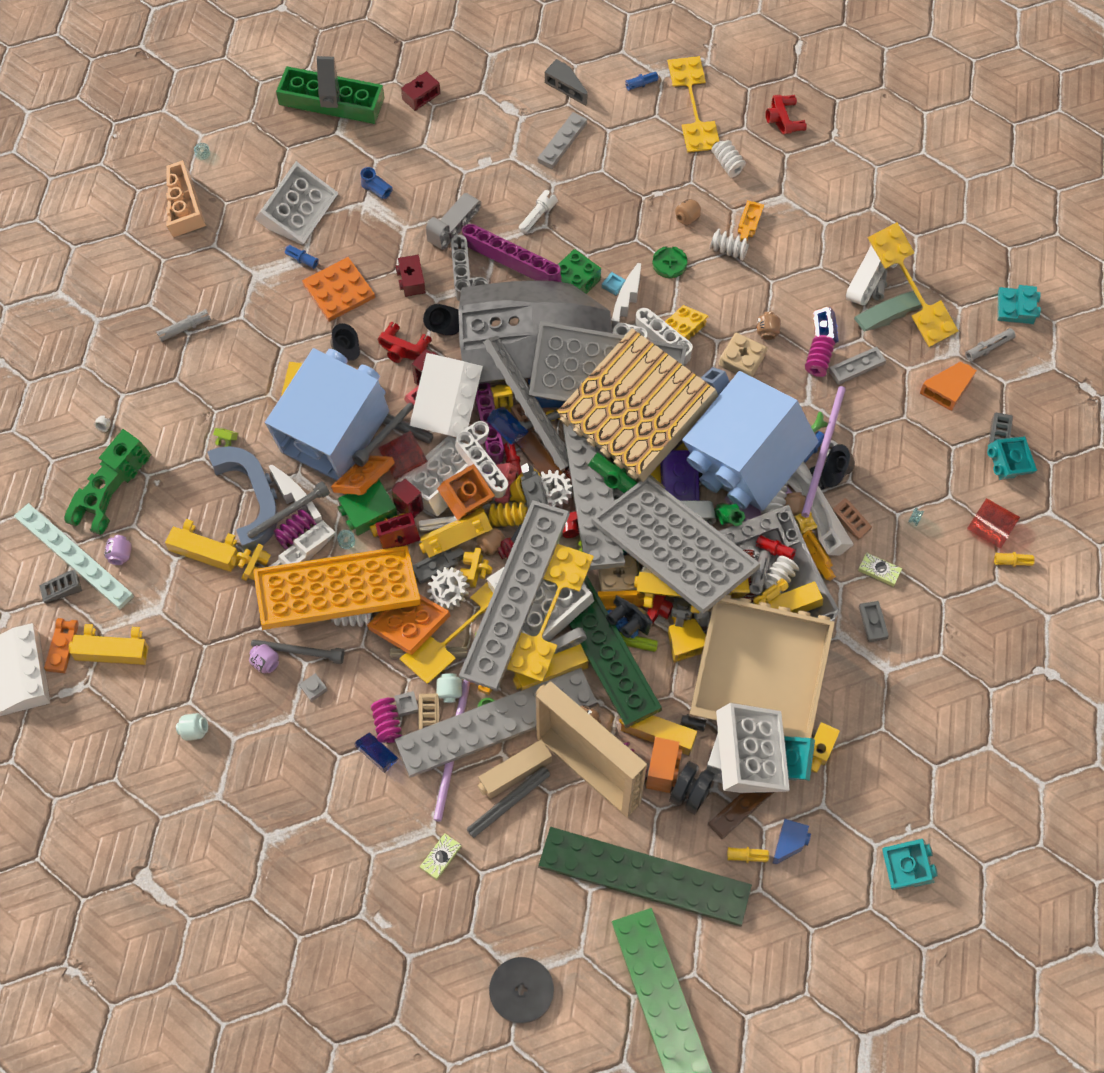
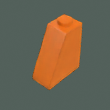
M960 361L926 380L922 385L920 394L952 411L972 382L977 370Z

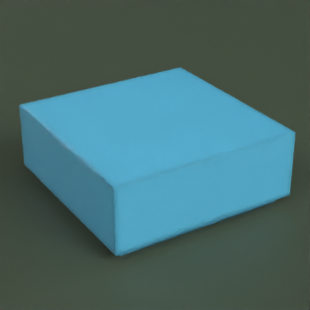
M611 272L602 283V288L617 296L626 280Z

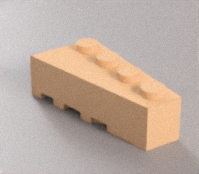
M184 161L168 165V221L166 226L174 238L202 228L206 224L190 172Z

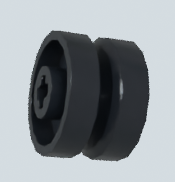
M688 761L676 782L669 802L680 806L688 796L685 805L686 811L695 815L710 792L715 773L705 769L696 779L699 765Z

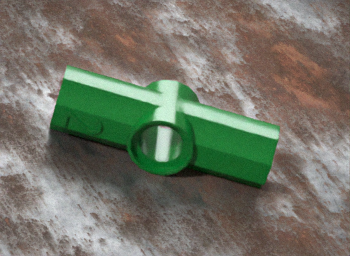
M598 452L588 463L590 468L604 478V483L609 488H617L621 492L626 493L638 484L626 474L624 467L620 469L616 464H612Z
M719 503L714 509L715 515L719 518L722 525L729 523L739 526L742 525L745 519L744 512L739 509L736 503L732 505Z

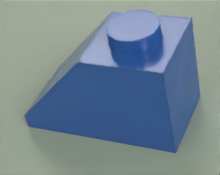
M784 819L773 864H778L801 852L804 845L808 846L811 833H808V825Z

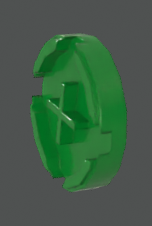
M665 246L658 249L652 261L655 272L664 278L679 277L685 272L688 263L687 256L683 250L674 246L672 248Z

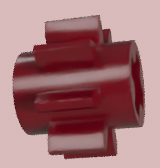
M511 537L503 539L500 547L497 548L502 560L505 558L508 560L514 542L511 540Z

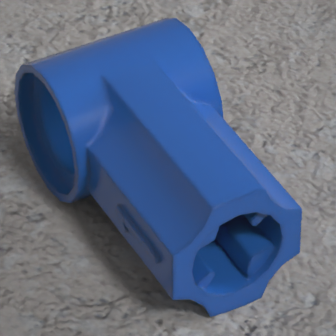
M365 167L361 170V186L366 190H371L381 199H387L393 191V187L377 176L373 168Z

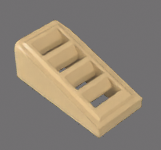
M437 693L419 694V730L423 729V726H430L439 722L440 698ZM424 710H435V712H424ZM423 718H435V721H423Z

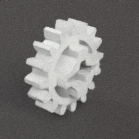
M548 470L547 475L541 472V479L548 505L563 508L562 503H569L568 498H572L571 491L573 490L572 485H570V479H565L564 473L560 476L558 470H556L555 474Z
M444 567L443 572L437 570L438 576L432 575L431 577L434 581L428 582V585L432 586L431 589L427 590L428 593L432 594L429 599L445 609L453 610L454 605L460 607L459 601L465 602L466 600L463 596L469 594V592L465 591V588L470 586L465 583L468 578L463 575V572L453 567L450 569Z

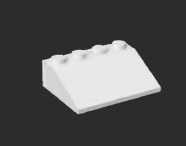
M296 161L258 213L255 220L268 230L303 245L338 195V192Z
M427 353L409 426L457 437L461 431L469 426L483 366Z
M450 435L395 482H401L406 478L421 491L424 509L435 516H439L448 507L437 488L446 479L469 467L455 448L456 439ZM478 455L471 456L475 460L480 459Z
M546 580L542 581L522 633L531 636H537L540 633L558 589L555 583ZM582 585L580 592L570 588H563L542 636L545 641L549 642L594 602L592 593L584 585Z
M31 623L12 628L0 634V716L50 704L40 636L36 627Z
M729 703L717 710L723 790L738 793L789 791L781 711Z

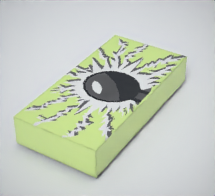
M867 552L858 571L893 587L902 568Z
M444 833L421 864L420 869L438 880L462 847L461 844Z

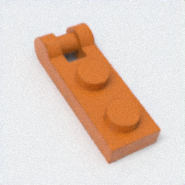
M57 618L54 635L44 666L45 671L66 673L71 655L69 653V644L73 642V637L77 634L78 620L65 621L63 618ZM64 629H69L68 634L63 633Z

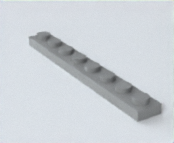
M498 336L488 338L483 342L487 352L492 356L497 369L504 376L506 384L512 389L516 400L524 409L525 415L532 422L536 433L541 437L545 448L553 457L554 463L560 470L569 467L566 447L536 398L528 396L529 386Z

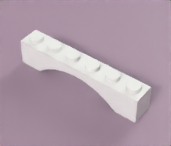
M804 461L789 478L788 484L796 492H802V495L807 497L812 474ZM818 486L811 508L812 517L818 527V538L828 555L840 556L854 544Z

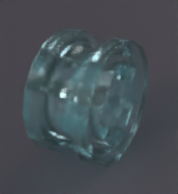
M198 143L194 146L197 159L204 160L210 156L207 144Z
M915 507L908 523L913 522L917 526L924 511H919Z
M350 530L339 532L337 536L339 546L343 549L352 548L355 545L353 532ZM344 537H349L348 542H344Z

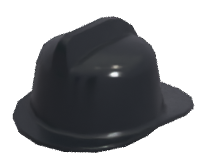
M443 304L430 305L423 315L424 326L435 333L455 335L459 333V310Z
M345 323L335 325L331 334V348L344 355L348 361L356 360L360 355L357 332L353 327Z
M843 444L833 446L827 456L822 472L827 488L837 486L844 476L850 474L854 469V457L847 446Z

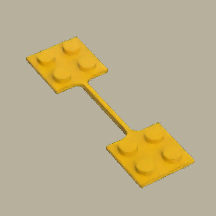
M700 56L667 60L673 87L687 86L689 89L696 120L694 123L681 125L687 153L711 150L713 145L719 142L715 121L701 122L699 120L692 92V85L706 83Z
M898 222L867 237L885 269L893 264L900 265L923 306V309L912 315V318L928 347L958 332L942 300L932 305H927L904 266V259L915 252Z
M557 544L543 580L555 583L558 586L557 592L540 633L537 636H531L521 632L507 670L543 682L558 646L545 641L542 638L561 590L563 588H570L580 592L593 561V555Z
M488 582L470 597L479 605L480 610L444 642H437L430 636L412 656L405 653L399 658L426 684L431 682L456 659L446 650V645L476 618L486 612L493 595Z

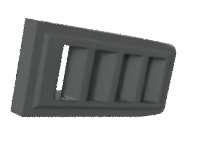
M994 413L991 421L989 444L997 439L1010 438L1013 421L1012 415Z
M75 569L39 585L44 603L82 591ZM54 586L58 587L57 592H55ZM50 588L51 591L50 595H47L46 589Z

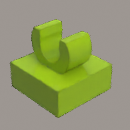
M215 428L213 435L218 436L215 444L221 445V441L225 440V447H231V440H237L238 437L237 432L224 428Z

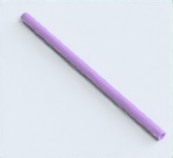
M843 386L838 387L801 514L805 518L810 515L846 390Z
M463 680L462 696L458 701L456 715L465 712L471 683L469 681ZM454 761L445 764L434 821H442Z

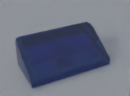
M827 307L815 311L816 336H829L835 343H838L836 315L833 309Z
M505 407L492 410L487 418V421L509 444H514L528 433Z
M370 732L354 743L355 747L384 773L399 759Z

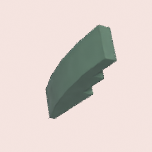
M911 291L871 307L855 316L854 320L865 332L890 325L892 320L905 317L909 311L920 309L922 305L915 292Z

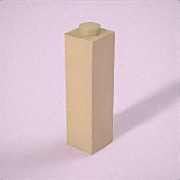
M539 740L479 776V784L477 786L483 796L487 795L490 800L532 775L541 767L552 763V755L543 741Z

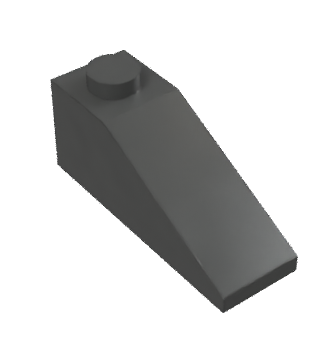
M317 56L320 105L326 108H338L340 89L335 58Z
M556 59L545 71V84L586 106L588 92L570 66Z

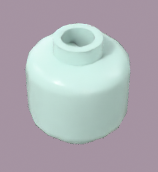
M441 674V677L436 680V693L440 699H443L444 703H454L456 698L462 696V679L457 677V674Z
M199 713L186 714L180 717L179 723L176 725V731L183 740H198L207 733L208 721Z

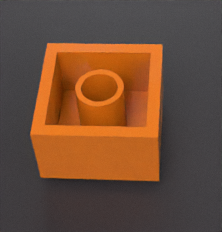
M474 464L446 479L437 488L457 520L484 506L495 496Z
M655 737L646 789L670 793L671 787H675L682 755V749H678L679 741Z

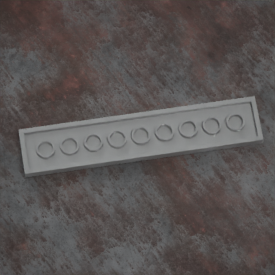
M562 423L582 551L594 556L589 570L625 567L622 548L594 526L591 519L614 502L612 488H609L604 483V478L588 466V463L597 452L603 457L605 456L600 452L601 449L599 447H592L586 441V437H579L573 431L574 428L569 425L567 427Z
M532 500L460 671V679L498 691L570 515L569 511Z
M576 669L396 738L395 743L409 778L537 729L536 691L543 684L546 686L550 681L579 706L585 705L589 708L596 706L597 701L582 669Z

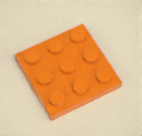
M349 257L302 280L304 287L329 322L375 298V293Z
M419 594L421 605L380 611L367 624L368 630L412 656L451 615L445 608Z

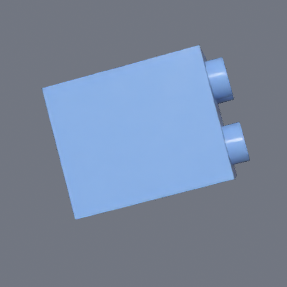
M313 348L266 419L265 424L281 453L337 481L355 464L352 456L358 450H364L369 445L389 413V408L384 397L386 392L378 381L380 375L374 369L366 365H360L357 370L347 365V358L338 351L328 349L325 354Z
M741 371L735 375L682 439L691 453L687 461L693 468L703 473L699 480L707 489L717 493L722 488L729 492L727 494L728 498L734 504L736 503L738 507L746 509L750 504L761 511H764L819 443L798 400Z

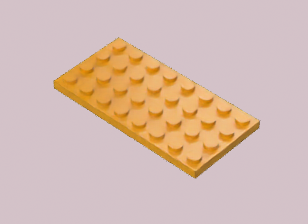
M408 546L253 569L262 630L421 605Z

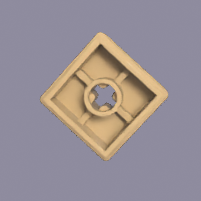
M735 333L722 353L719 365L735 373L741 371L753 377L766 356L767 347L739 333Z
M624 555L625 567L598 569L600 591L637 590V588H634L635 576H638L637 560L631 555Z

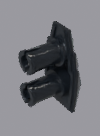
M616 595L614 604L617 607L606 615L607 621L611 625H616L625 616L629 622L621 628V633L626 638H630L638 629L648 636L653 622L647 612Z

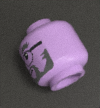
M116 535L107 540L104 556L109 563L122 565L129 560L132 545L126 540V537Z
M267 644L256 645L250 651L249 662L260 673H271L279 664V656Z

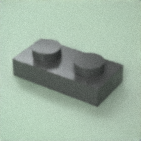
M879 601L861 603L859 610L868 642L888 639L889 635Z

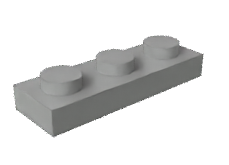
M874 347L831 366L829 372L839 385L884 365L886 359L878 347Z

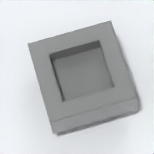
M316 673L299 684L311 702L328 691Z
M414 691L394 696L399 717L419 712Z

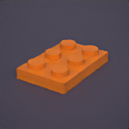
M369 455V461L363 467L355 463L331 486L333 493L356 495L366 493L367 489L376 483L395 464L393 457Z

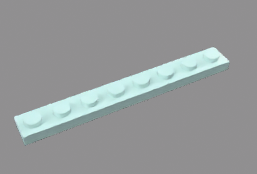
M29 503L14 515L17 521L73 570L75 569L81 577L119 610L134 597L126 587Z

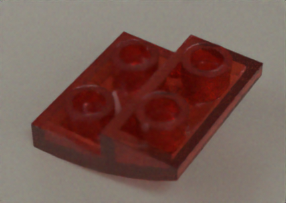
M411 431L378 447L382 456L393 457L395 464L389 470L394 479L428 462Z
M986 498L967 530L1001 549L1020 517Z

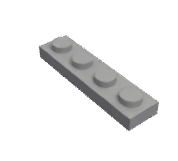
M573 112L539 155L538 163L553 169L586 126L587 118Z

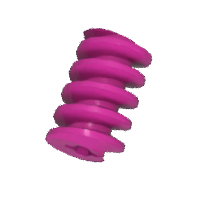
M825 335L813 338L807 362L805 363V370L809 374L816 377L826 376V370H828V364L832 356L831 352H833V346H835V341Z
M383 698L371 705L372 716L375 719V730L378 734L377 740L382 743H394L396 738L403 736L397 735L402 730L400 727H395L400 724V721L393 720L398 717L397 712H392L397 709L396 705H390L395 702L394 698Z

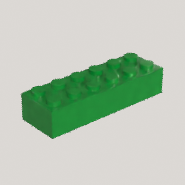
M286 66L276 90L278 104L281 106L376 124L385 96L383 85L337 76L340 89L338 108L321 107L317 72Z

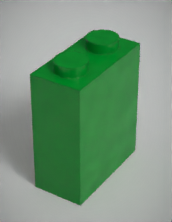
M379 479L362 495L345 494L338 498L339 506H337V509L342 517L345 516L347 518L346 524L349 530H354L357 536L369 531V526L382 522L385 518L390 519L397 516L396 506Z

